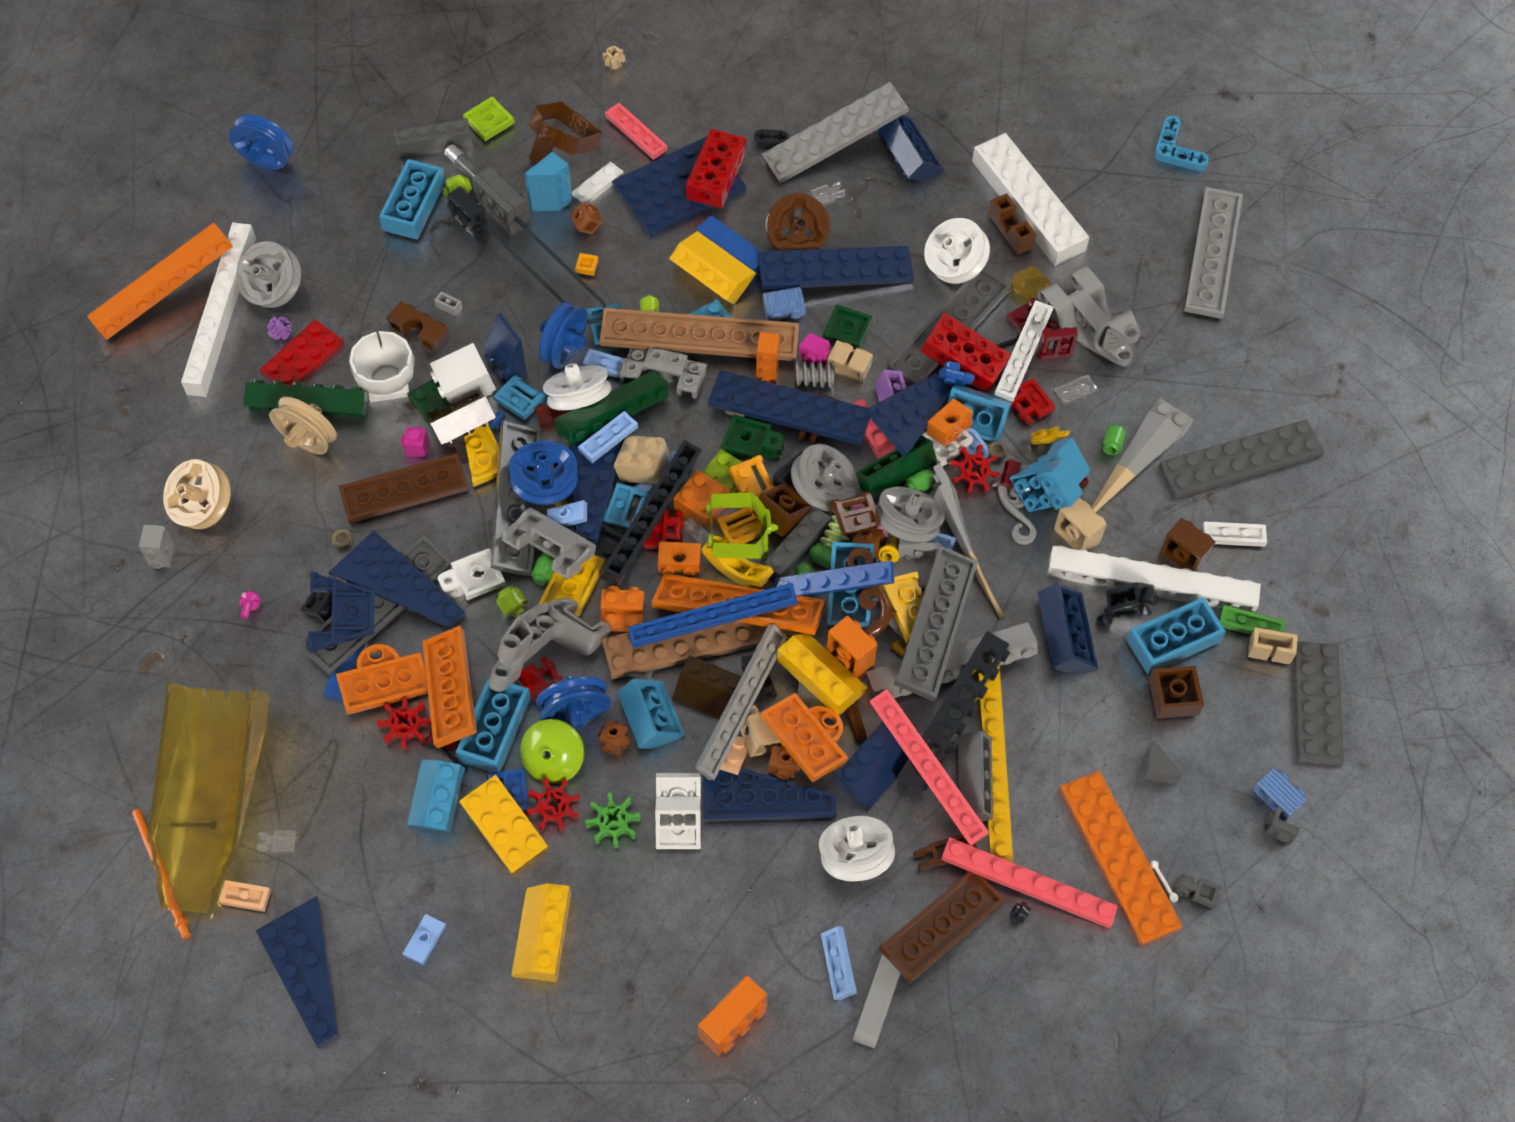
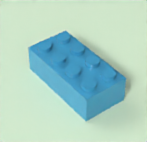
M407 159L379 215L383 231L418 240L444 187L445 176L443 168Z
M832 542L830 570L849 567L847 563L848 555L856 548H866L871 552L874 559V544ZM861 557L857 558L854 561V565H865V560ZM868 587L829 593L827 629L833 628L847 615L852 620H856L861 625L862 630L870 626L871 610L863 609L859 603V595Z
M1202 597L1130 629L1126 641L1147 675H1149L1153 669L1165 668L1220 643L1226 631L1205 598Z
M488 676L474 708L477 733L461 739L456 755L460 763L496 773L501 772L531 701L529 688L516 684H511L504 691H494L489 687L488 681L490 676Z

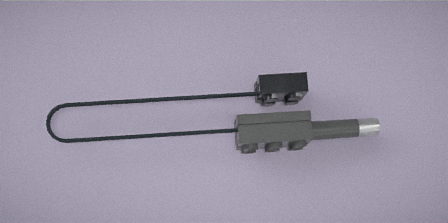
M449 145L445 149V155L473 182L476 198L475 201L468 191L465 192L460 186L450 192L448 198L452 218L475 240L489 232L561 303L565 302L486 225L487 220L484 212L486 211L511 236L523 228L602 304L603 309L606 308L605 302L526 226L529 224V213L526 207L527 200L524 195L518 194L510 182L507 183L498 171L495 172L490 166L482 171L456 145ZM603 313L598 318L590 320L587 319V324H594L601 321L603 319Z

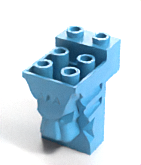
M1073 437L1056 441L1050 447L1047 455L1039 457L1038 462L1029 465V469L1022 470L1009 479L1028 512L1054 507L1056 510L1072 506L1083 494L1078 484L1091 470Z

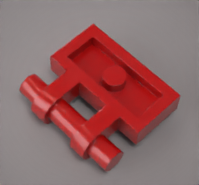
M1034 378L1020 385L1018 394H1016L1011 408L1014 407L1017 411L1019 419L1027 425L1033 423L1030 415L1034 414L1037 419H1040L1055 411L1056 407ZM1024 401L1028 407L1024 409L1020 402Z
M667 510L645 544V549H659V542L682 543L683 512L676 511L675 517H669V510ZM668 526L674 527L673 533H667Z
M546 656L539 660L542 668L537 669L532 664L523 669L520 677L517 679L522 687L529 688L531 700L536 707L538 695L551 685L561 682L564 678L555 670L556 666ZM548 674L553 680L549 684L543 678Z

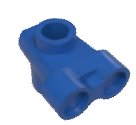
M945 362L944 368L939 371V378L944 379V383L948 385L959 384L965 386L966 383L972 384L974 374L960 371L961 365L959 363Z

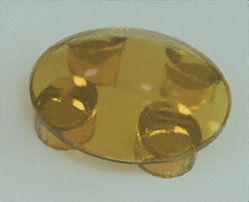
M1035 266L1018 271L1012 278L1014 291L1025 299H1038L1037 292L1051 285L1048 278Z

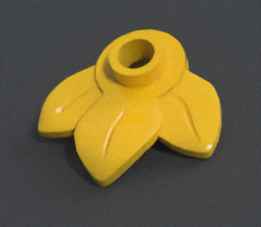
M1059 426L1047 430H1038L1031 434V443L1037 446L1053 443L1067 437L1070 430L1059 431Z

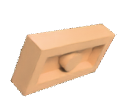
M736 737L720 770L736 775L739 774L748 754L743 737Z
M225 880L219 902L222 905L265 912L271 890L268 887Z

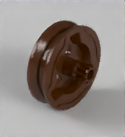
M793 193L782 197L771 207L765 221V232L769 243L776 251L820 249L828 238L830 219L825 207L819 200L808 194ZM795 209H801V217H794ZM788 227V232H791V234L784 236L782 230ZM807 228L813 233L811 237L803 234Z

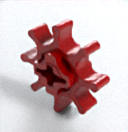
M982 444L976 447L974 455L969 454L965 446L961 447L959 452L963 455V461L957 462L952 460L949 462V466L957 467L960 472L959 477L952 479L951 482L955 484L959 480H964L968 485L965 491L966 494L973 492L974 484H979L983 492L989 491L990 487L985 482L986 477L991 476L996 479L1000 476L999 472H993L989 468V463L996 460L997 456L993 455L989 459L983 458L981 455ZM976 466L977 470L972 472L971 468Z
M403 696V704L399 709H392L389 704H385L386 712L391 715L389 719L385 721L377 720L376 723L379 729H390L389 734L383 737L386 745H389L393 739L400 738L402 740L401 747L406 751L408 749L407 741L412 737H416L421 743H424V735L419 733V729L423 726L431 727L432 725L430 717L424 719L419 717L420 713L426 710L424 702H420L415 708L407 707L408 699L406 696Z
M544 778L542 785L545 791L538 794L532 789L528 792L527 796L535 799L537 806L535 808H528L526 815L539 814L542 817L543 821L538 828L540 831H543L547 822L552 821L557 824L558 832H562L564 830V825L561 821L563 817L568 816L573 820H577L579 813L570 810L569 804L571 802H578L580 795L567 796L564 793V788L568 783L566 779L562 781L560 788L554 789L550 787L548 778ZM550 801H551L554 805L557 804L556 809L553 807V805L549 806Z

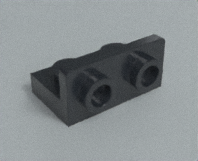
M311 592L300 611L304 615L317 617L325 623L332 616L333 593Z

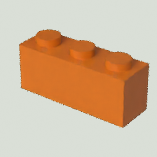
M759 333L756 379L776 384L779 367L780 334Z

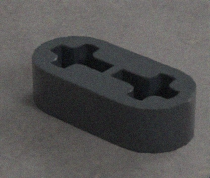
M760 129L754 133V145L758 148L771 149L789 139L787 132L783 130Z

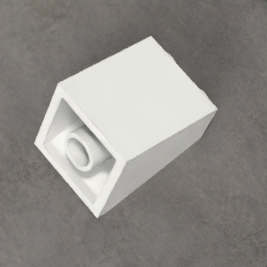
M474 343L430 363L433 369L430 374L434 382H439L440 384L437 389L441 397H446L450 404L479 390L485 396L497 393Z

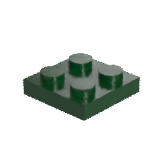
M836 304L822 338L834 343L836 341L846 342L853 346V349H860L872 322V316Z
M433 379L407 393L408 399L427 425H430L426 418L427 416L451 405L446 397H441L437 389L440 384L439 382L435 383Z

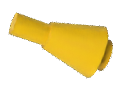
M892 536L889 542L879 550L878 556L882 562L892 561L896 563L898 561L897 537Z

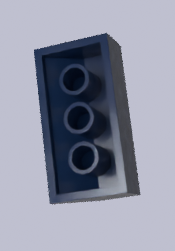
M902 115L878 129V135L887 143V149L894 154V160L902 167L906 178L922 181L944 171V168L911 117Z
M1058 582L1037 592L1038 604L1043 617L1042 623L1047 636L1046 643L1049 647L1050 662L1053 668L1065 673L1099 668L1082 592Z
M884 722L877 727L834 777V786L867 812L897 779V776L908 760V756Z

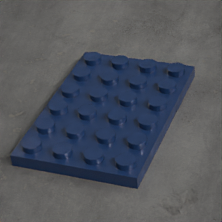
M707 136L612 181V187L649 238L714 207L686 198L687 181ZM738 174L726 200L746 191V185Z

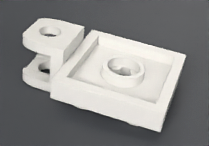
M489 548L450 563L452 569L438 576L439 589L451 599L464 594L466 600L506 585L501 571L490 568L491 551ZM475 571L484 573L479 578L474 577Z

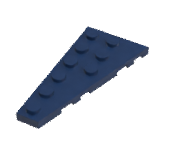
M316 896L255 931L316 1046L320 1048L337 1038L339 1032L333 1003L319 898Z

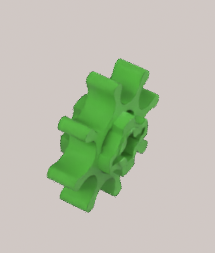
M610 792L607 794L609 803L606 806L600 807L595 802H591V809L597 812L598 816L593 820L586 819L585 824L586 828L598 827L600 829V832L594 837L596 844H599L603 837L609 836L613 838V846L617 849L619 848L617 839L620 835L627 834L631 839L636 838L635 831L631 830L628 825L633 821H641V814L639 812L629 814L626 811L632 805L630 797H627L623 804L618 805L613 802V794Z

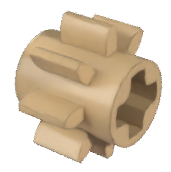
M616 46L606 48L607 53H602L605 66H609L611 69H617L621 67V62H625L623 49H619Z

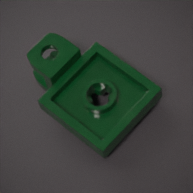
M734 414L721 443L720 450L722 449L727 453L747 459H752L762 454V457L779 460L784 451V436L772 431V425ZM749 435L750 440L744 441L741 437Z

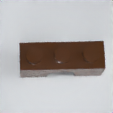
M1006 193L990 201L988 215L1018 255L1034 248L1036 233L1027 220L1021 223L1018 221L1016 216L1017 206Z
M402 301L386 317L389 328L404 337L412 330H421L418 334L420 346L435 355L450 339L448 327L444 323L433 320L428 314L421 313L414 306L407 305Z

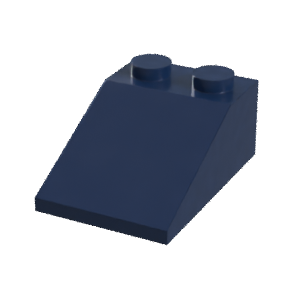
M499 313L495 318L485 343L486 355H484V358L489 366L493 365L497 377L507 383L515 374L519 377L527 374L522 341L503 315Z

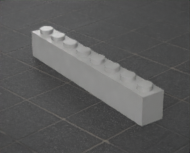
M1028 622L992 633L1009 643L1008 651L1011 652L1005 663L1001 661L998 666L1010 664L1022 658H1030L1037 654V640ZM983 636L952 645L941 684L958 679ZM987 654L983 657V660L986 663H992L995 658ZM901 661L866 672L867 683L873 698L888 689L893 698L907 696L912 693L894 685Z

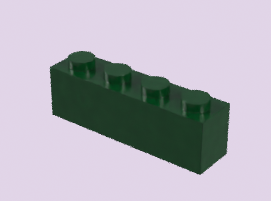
M921 435L905 458L897 449H894L856 472L861 493L868 491L872 499L878 498L884 490L896 487L910 476L929 467L937 461L933 443L930 439Z

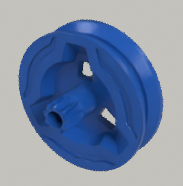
M245 114L239 116L235 126L229 132V141L233 148L243 158L260 167L271 170L281 169L287 164L288 157L294 151V145L289 135L274 122L258 115Z
M565 301L555 309L549 320H544L541 323L540 332L543 334L539 344V358L542 362L548 363L552 361L553 366L560 369L568 364L577 349L582 350L587 342L586 338L583 337L587 324V312L584 308H574L571 302Z
M535 441L519 448L510 460L511 487L520 498L533 504L546 505L562 501L574 491L578 482L576 457L570 449L557 442ZM557 463L558 466L553 469L551 465ZM527 467H535V469L532 472L530 470H527Z
M569 676L563 678L561 682L551 685L543 690L536 699L537 707L541 710L540 720L559 719L567 722L575 729L584 727L587 722L604 714L611 705L610 697L605 694L607 691L605 681L597 677L575 678Z

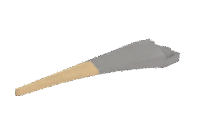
M1160 398L1151 411L1148 412L1091 509L1095 513L1100 510L1144 468L1178 441L1192 425L1194 419Z
M939 463L933 467L936 472L933 476L939 485L933 497L943 508L945 519L965 556L977 561L965 527L957 491L948 474ZM977 563L975 575L1000 619L1004 617V614L987 584L979 563Z

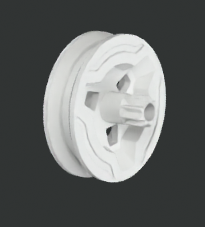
M965 218L950 219L937 226L930 234L925 245V261L929 269L942 281L951 284L964 283L977 276L985 267L990 254V244L986 234L973 221ZM971 240L972 243L965 247L964 243ZM954 260L959 262L958 266H954Z
M576 363L566 365L565 371L552 376L543 385L544 393L549 395L547 399L548 406L555 410H572L600 401L612 389L611 383L606 380L608 376L607 369L598 365L579 367Z
M853 816L841 819L831 824L819 839V850L824 869L831 876L844 881H863L874 878L886 871L895 857L891 829L884 822L873 817ZM867 845H876V847L867 848Z

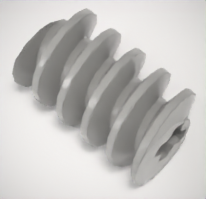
M796 361L795 380L797 386H800L802 381H804L805 386L808 387L810 381H812L813 387H816L817 383L820 382L821 388H824L827 382L829 388H832L835 378V364L831 369L829 363L823 368L822 363L819 362L817 368H815L813 362L807 367L806 362L803 361L801 367H799L798 361Z

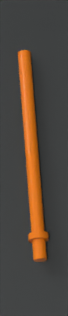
M135 809L132 811V814L175 919L174 926L176 929H179L182 939H187L191 936L187 926L189 922L182 914L141 809Z

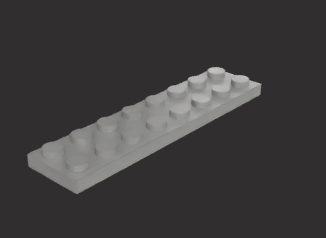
M888 82L762 153V157L779 184L909 112L908 106L891 82Z
M1209 187L1205 188L1184 308L1185 312L1223 319L1243 198L1241 193Z

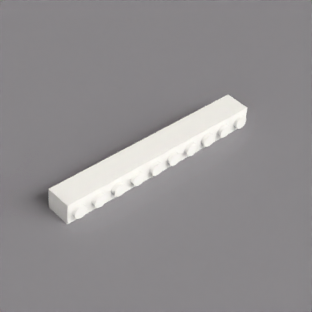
M232 222L227 239L233 247L221 256L181 380L187 395L207 396L239 294L236 280L237 266L244 252L254 245L256 240L251 224Z
M1066 546L1052 547L1047 577L1111 589L1135 582L1153 584L1159 598L1191 603L1204 597L1210 607L1222 609L1223 605L1255 613L1259 606L1261 584L1254 583L1251 580H1237L1230 576L1221 577L1208 572L1199 573L1186 568H1172L1169 565H1156L1148 561H1134L1127 557L1118 558L1105 553H1091L1084 549H1070Z

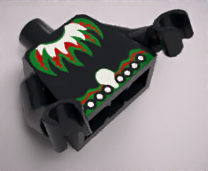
M1135 582L1107 590L1108 605L1104 609L1105 613L1097 617L1101 628L1111 625L1113 621L1109 616H1113L1118 611H1138L1140 617L1144 614H1152L1150 607L1156 606L1158 600V593L1154 585Z

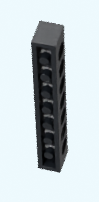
M684 439L603 567L601 579L613 586H620L671 505L673 498L679 492L698 462L702 449Z
M986 631L922 736L928 747L931 745L938 747L939 752L935 757L941 765L944 763L941 761L944 754L949 755L955 745L952 741L956 734L960 736L966 727L964 721L967 716L971 718L976 711L977 706L975 703L978 698L983 699L989 688L986 685L989 680L994 681L1000 671L997 669L1001 661L1005 663L1011 653L1008 651L1009 643ZM990 654L995 660L992 663H986L983 657ZM978 672L984 678L982 681L977 682L971 676ZM963 691H970L973 696L969 700H964L960 694ZM952 709H958L962 714L959 718H952L949 712ZM946 727L950 730V734L942 737L938 734V730ZM908 758L897 776V781L920 795L922 790L926 792L929 786L922 776L916 772L915 766Z

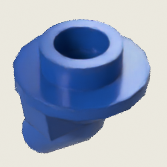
M498 411L494 413L496 418L489 425L492 430L500 429L501 423L506 418L505 414Z

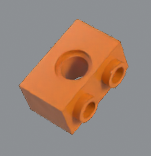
M956 399L951 400L927 421V435L946 447L950 442H954L960 433L970 428L972 425V410Z
M659 542L658 573L683 574L685 576L700 575L701 543ZM676 559H683V561H681V562H677V561H675V560H676Z

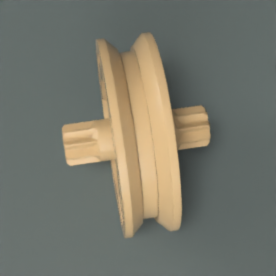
M282 397L278 401V408L272 409L269 413L272 424L286 437L284 442L291 448L299 446L311 453L321 455L328 451V443L334 442L337 438L334 427L321 414L322 409L316 404L308 405L292 397Z
M199 459L187 460L178 465L166 481L163 493L165 510L170 519L178 525L197 530L209 528L223 517L228 508L231 496L230 482L226 473L219 466ZM199 477H202L201 485H197ZM183 499H189V502L184 503Z

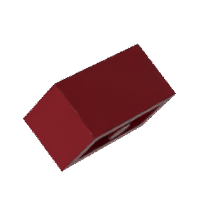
M1012 459L1005 461L1000 481L1001 486L1010 489L1014 488L1009 478L1020 472L1021 462Z

